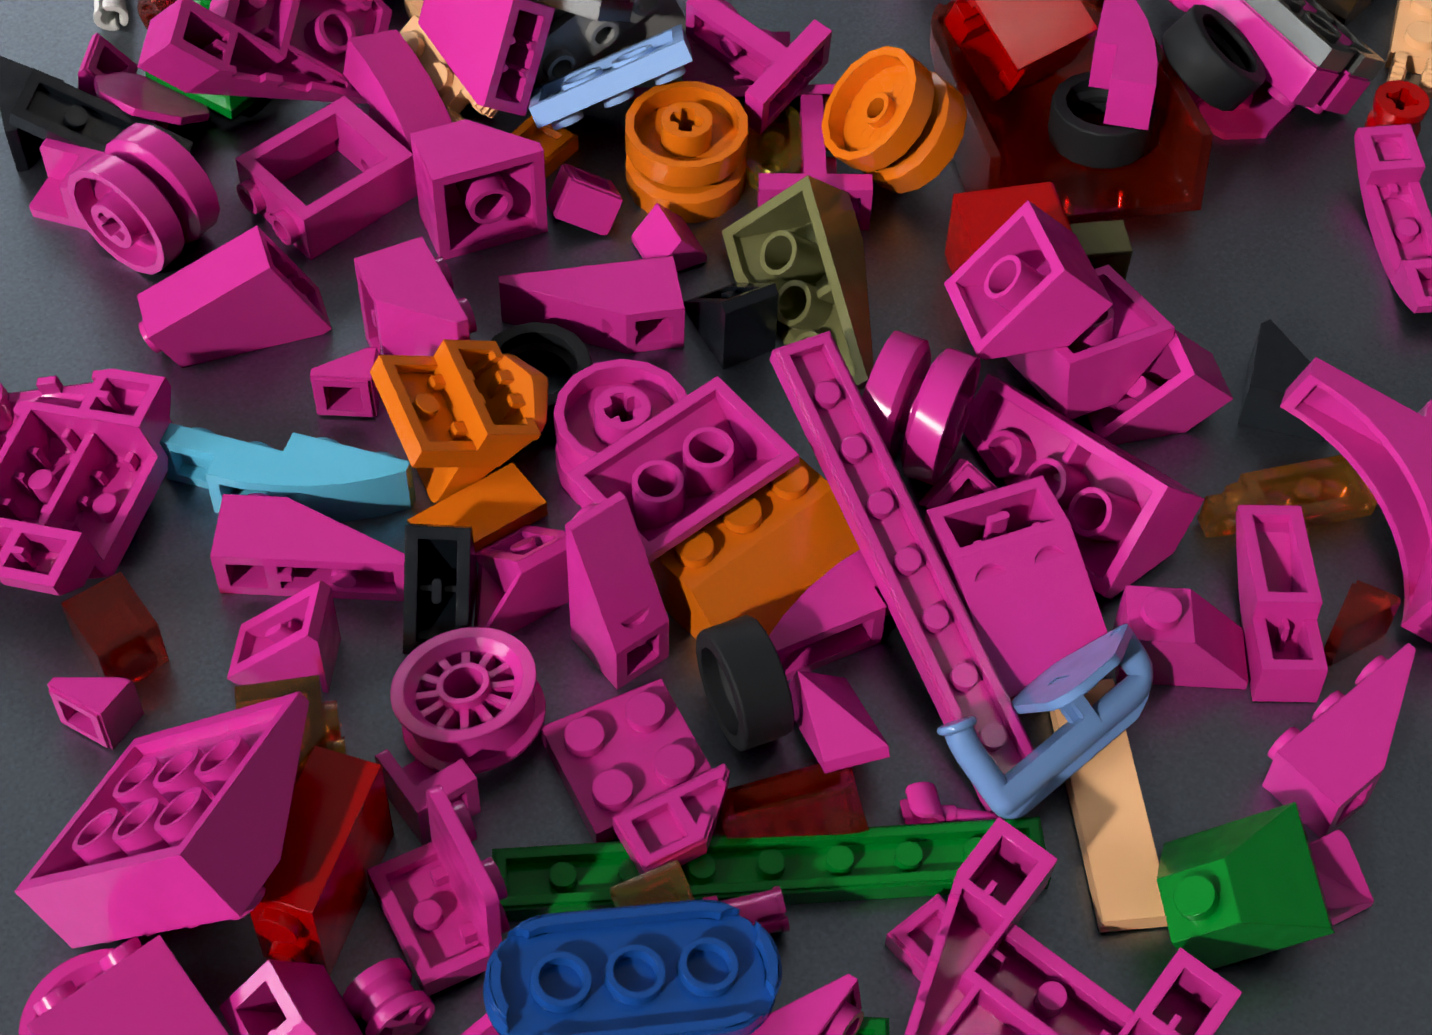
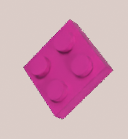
M662 679L546 724L540 730L541 741L594 843L610 842L618 838L613 830L612 817L712 769Z

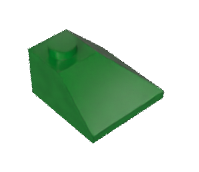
M1296 802L1163 843L1157 883L1171 942L1177 950L1181 947L1211 970L1335 933L1300 809Z

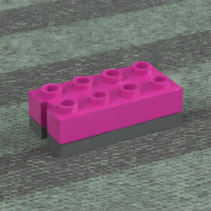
M1168 0L1183 12H1187L1195 4L1206 5L1218 11L1232 22L1259 55L1266 73L1265 80L1271 84L1267 89L1268 93L1279 103L1291 109H1294L1296 105H1301L1320 115L1324 110L1346 115L1371 83L1369 79L1373 80L1386 64L1379 55L1316 0Z

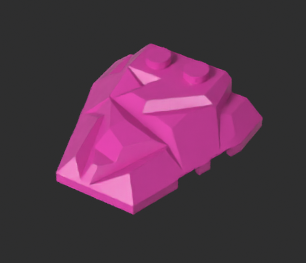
M111 368L93 371L92 380L94 382L63 386L57 376L37 378L36 386L38 389L8 393L2 383H0V582L2 584L61 596L84 587L87 579L107 578L115 574L168 472V456L159 443L170 424L171 385L166 377Z

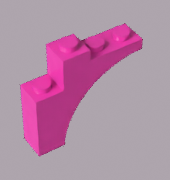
M1315 357L1286 389L1280 407L1302 420L1326 439L1349 462L1370 489L1388 522L1399 552L1405 595L1403 619L1400 626L1432 643V400L1418 412H1415L1340 369Z

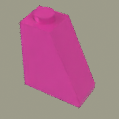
M424 0L418 24L478 105L521 116L526 115L555 8L531 0Z
M257 225L137 295L143 318L138 326L144 341L154 352L159 353L163 351L181 368L320 336L332 330L319 287Z

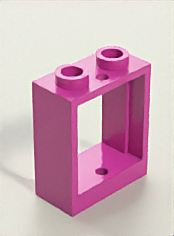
M346 96L339 98L235 158L240 181L236 186V190L245 208L254 215L257 213L262 215L272 225L276 235L284 244L288 246L293 244L310 260L417 196L413 154ZM336 151H339L363 172L307 206L282 184Z

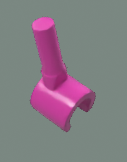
M917 782L908 785L905 789L907 799H902L899 802L905 824L991 820L999 817L993 812L958 808L955 805H941L937 788L930 782Z

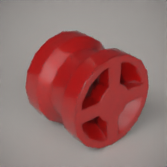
M1401 80L1387 81L1380 85L1375 92L1373 109L1367 116L1365 127L1411 124L1417 140L1421 131V121L1425 118L1430 107V99L1426 92L1418 85Z

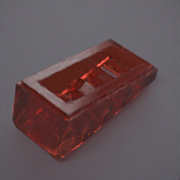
M818 763L728 788L721 808L723 828L727 839L842 835L869 831L864 804L853 767L824 773Z

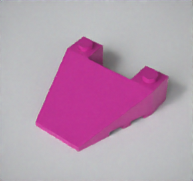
M177 0L150 20L137 67L185 93L334 102L346 96L353 103L367 104L343 75L348 38L388 31L393 11L382 0H211L209 10L192 0Z
M998 817L957 870L904 1035H1214L1243 992L1180 947L1137 1009L1132 1011L1017 926L1046 887L1058 859L1005 820Z

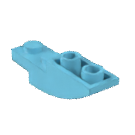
M170 423L159 442L168 456L167 479L209 489L213 509L216 513L220 511L223 494L248 495L251 493H263L270 496L288 497L338 522L380 517L412 509L416 500L412 467L408 460L400 459L388 452H371L343 445L327 437L315 438L293 432L284 451L262 442H245L217 435L206 428H189Z

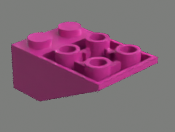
M1043 475L926 510L924 525L1011 702L1022 689L1054 663L1108 633L1071 523Z

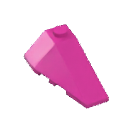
M987 374L973 400L963 433L996 478L1002 479L1006 486L1043 475L1071 523L1093 590L1105 598L1112 599L1124 590L1125 585H1131L1175 552L1202 505L1203 497L1158 469L991 374Z

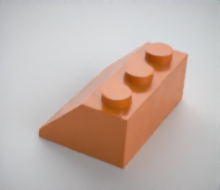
M799 457V463L649 564L665 610L695 639L701 630L744 615L757 619L769 636L782 616L813 583L836 564L860 550L828 481Z

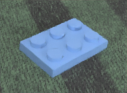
M682 24L533 88L529 111L537 128L539 129L551 123L554 130L562 129L584 117L582 109L600 101H602L605 108L615 106L635 95L632 87L651 79L654 80L655 85H662L685 74L684 65L692 62L693 59L690 43Z

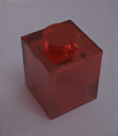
M121 571L61 603L74 640L100 677H120L138 682L152 674L157 667L169 661L157 622Z

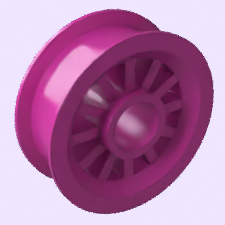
M466 627L454 629L427 640L403 660L393 677L390 689L391 706L396 718L402 725L403 739L409 752L421 764L437 772L461 758L474 774L487 772L505 765L518 757L532 744L543 726L546 715V700L543 690L536 680V666L531 652L513 635L493 628Z

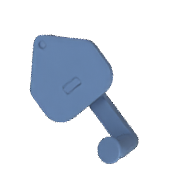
M1128 624L1115 628L1054 663L1012 700V706L1018 714L1048 712L1059 709L1068 722L1005 775L980 741L974 729V725L977 723L976 717L969 716L946 723L938 727L937 733L945 737L957 763L989 808L999 817L1017 819L1031 811L1139 718L1148 700L1153 683V664L1146 649ZM1120 665L1127 676L1091 706L1084 695L1115 667Z

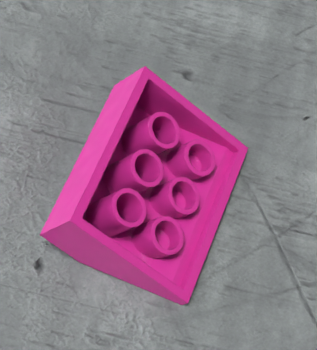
M299 691L134 738L14 892L72 949L100 943L110 944L117 940L135 936H152L159 932L186 927L195 928L203 924L243 918L254 910L263 899L266 892L264 883L281 860L309 706L308 699Z

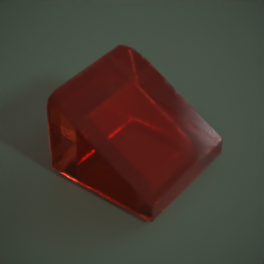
M1359 580L1356 581V584L1352 583L1324 647L1327 665L1331 667L1383 637L1394 619L1401 599L1394 594Z

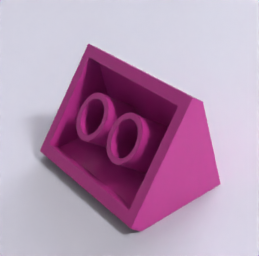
M716 376L566 473V477L581 508L593 503L599 504L619 491L626 496L648 561L651 563L799 463V454L722 379Z

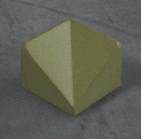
M1124 221L1070 224L1073 233L1077 236L1093 268L1096 269L1109 264L1126 280L1133 250Z

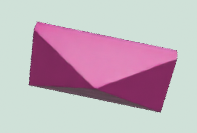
M796 671L788 684L792 695L794 721L824 773L890 757L889 745L845 677Z

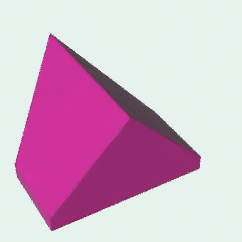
M525 525L475 552L479 565L474 627L493 628L512 634L569 602L565 531Z

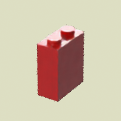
M316 745L314 746L293 789L281 860L264 883L266 892L263 899L250 912L259 945L266 960L319 964L325 967L329 976L331 975L369 891L370 884L368 882L367 869L382 862L394 835L382 765Z

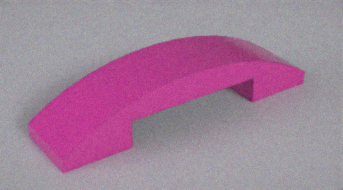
M1411 124L1357 128L1354 140L1360 189L1370 232L1384 270L1400 299L1414 314L1432 312V216L1419 182L1426 166Z

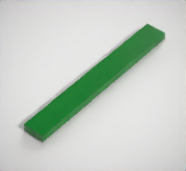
M1040 817L1003 819L1046 850ZM996 819L712 836L706 854L647 883L643 881L620 841L492 849V859L496 863L507 889L508 897L500 902L508 922L524 921L535 916L550 913L701 900L712 895H717L718 901L770 890L775 886H780L785 905L935 896L936 894L942 896L950 894L957 870ZM1050 876V879H1049V881H1048V883H1047V885H1046V887H1045L1044 889H1048L1049 883H1050V880H1051V876Z

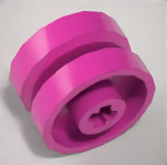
M134 123L106 144L104 154L98 153L89 158L73 171L68 178L67 190L71 204L84 227L99 245L119 262L136 272L149 275L160 272L182 253L184 243L188 244L197 240L217 223L220 213L217 193L203 168L190 152L172 136L148 124Z
M898 330L894 331L885 342L874 364L862 398L892 459L894 460L901 451L904 475L934 486L946 472L966 427L981 368L980 357L953 348H947L931 364V351L928 340Z
M615 359L594 363L574 374L558 392L554 409V432L557 440L555 448L556 467L562 488L576 504L580 505L567 482L566 473L687 396L683 386L669 372L644 361Z

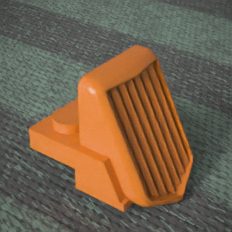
M443 339L434 356L379 355L370 370V374L412 468L417 469L429 499L433 503L446 499L481 480L496 467H500L533 440H538L546 425L548 378L517 356L502 353L496 341Z

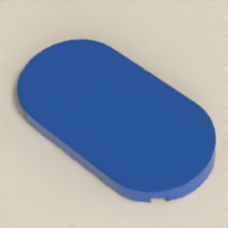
M701 899L550 913L522 921L508 932L507 938L499 944L497 949L495 947L487 962L483 998L487 1015L499 1035H750L764 1023L774 1006L782 981L781 957L773 938L766 929L757 921L753 925L748 919L739 916L740 909L721 901Z

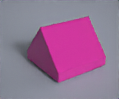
M95 33L90 39L78 71V89L97 97L94 87L96 75L119 72L136 74L138 70L137 64L99 33Z
M656 203L631 235L632 242L643 259L673 256L676 271L707 261V254L684 219L659 203Z

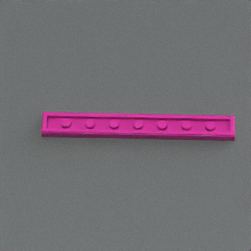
M830 331L773 349L769 360L943 724L964 717H976L977 723L974 725V729L985 749L1005 775L1030 754L1034 747L1015 708L1012 706L1013 704ZM974 787L986 812H993Z

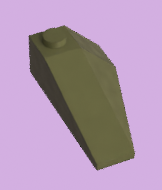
M807 175L723 229L722 235L734 279L737 283L776 284L779 294L776 333L783 343L788 345L830 331L860 391L866 387L874 367L864 241L849 193Z

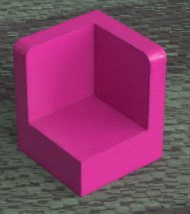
M46 138L39 149L48 178L29 205L31 214L36 218L87 230L71 204L67 190L68 178L73 171L89 158L98 153L104 154V152Z
M388 749L375 755L376 763L382 765L388 799L421 845L431 842L426 799L427 789L440 784L451 803L461 800L465 804L471 818L481 812L477 777L462 758L437 772L424 766L417 760L401 768Z

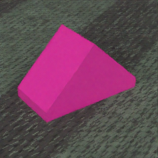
M320 580L242 623L227 679L237 685L329 693L341 641L331 586Z

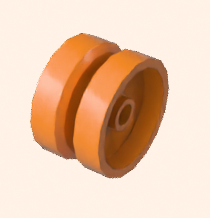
M885 46L869 51L856 60L836 82L825 104L821 125L825 146L834 157L851 168L861 170L864 174H872L873 182L882 188L901 194L918 190L935 179L953 159L964 136L967 111L964 96L954 85L936 72L929 71L919 60L905 50Z
M673 81L654 86L635 98L626 113L625 146L626 188L637 206L649 213L656 203H659L681 216L686 223H700L718 218L737 205L746 187L748 115L739 100L720 87L700 81Z

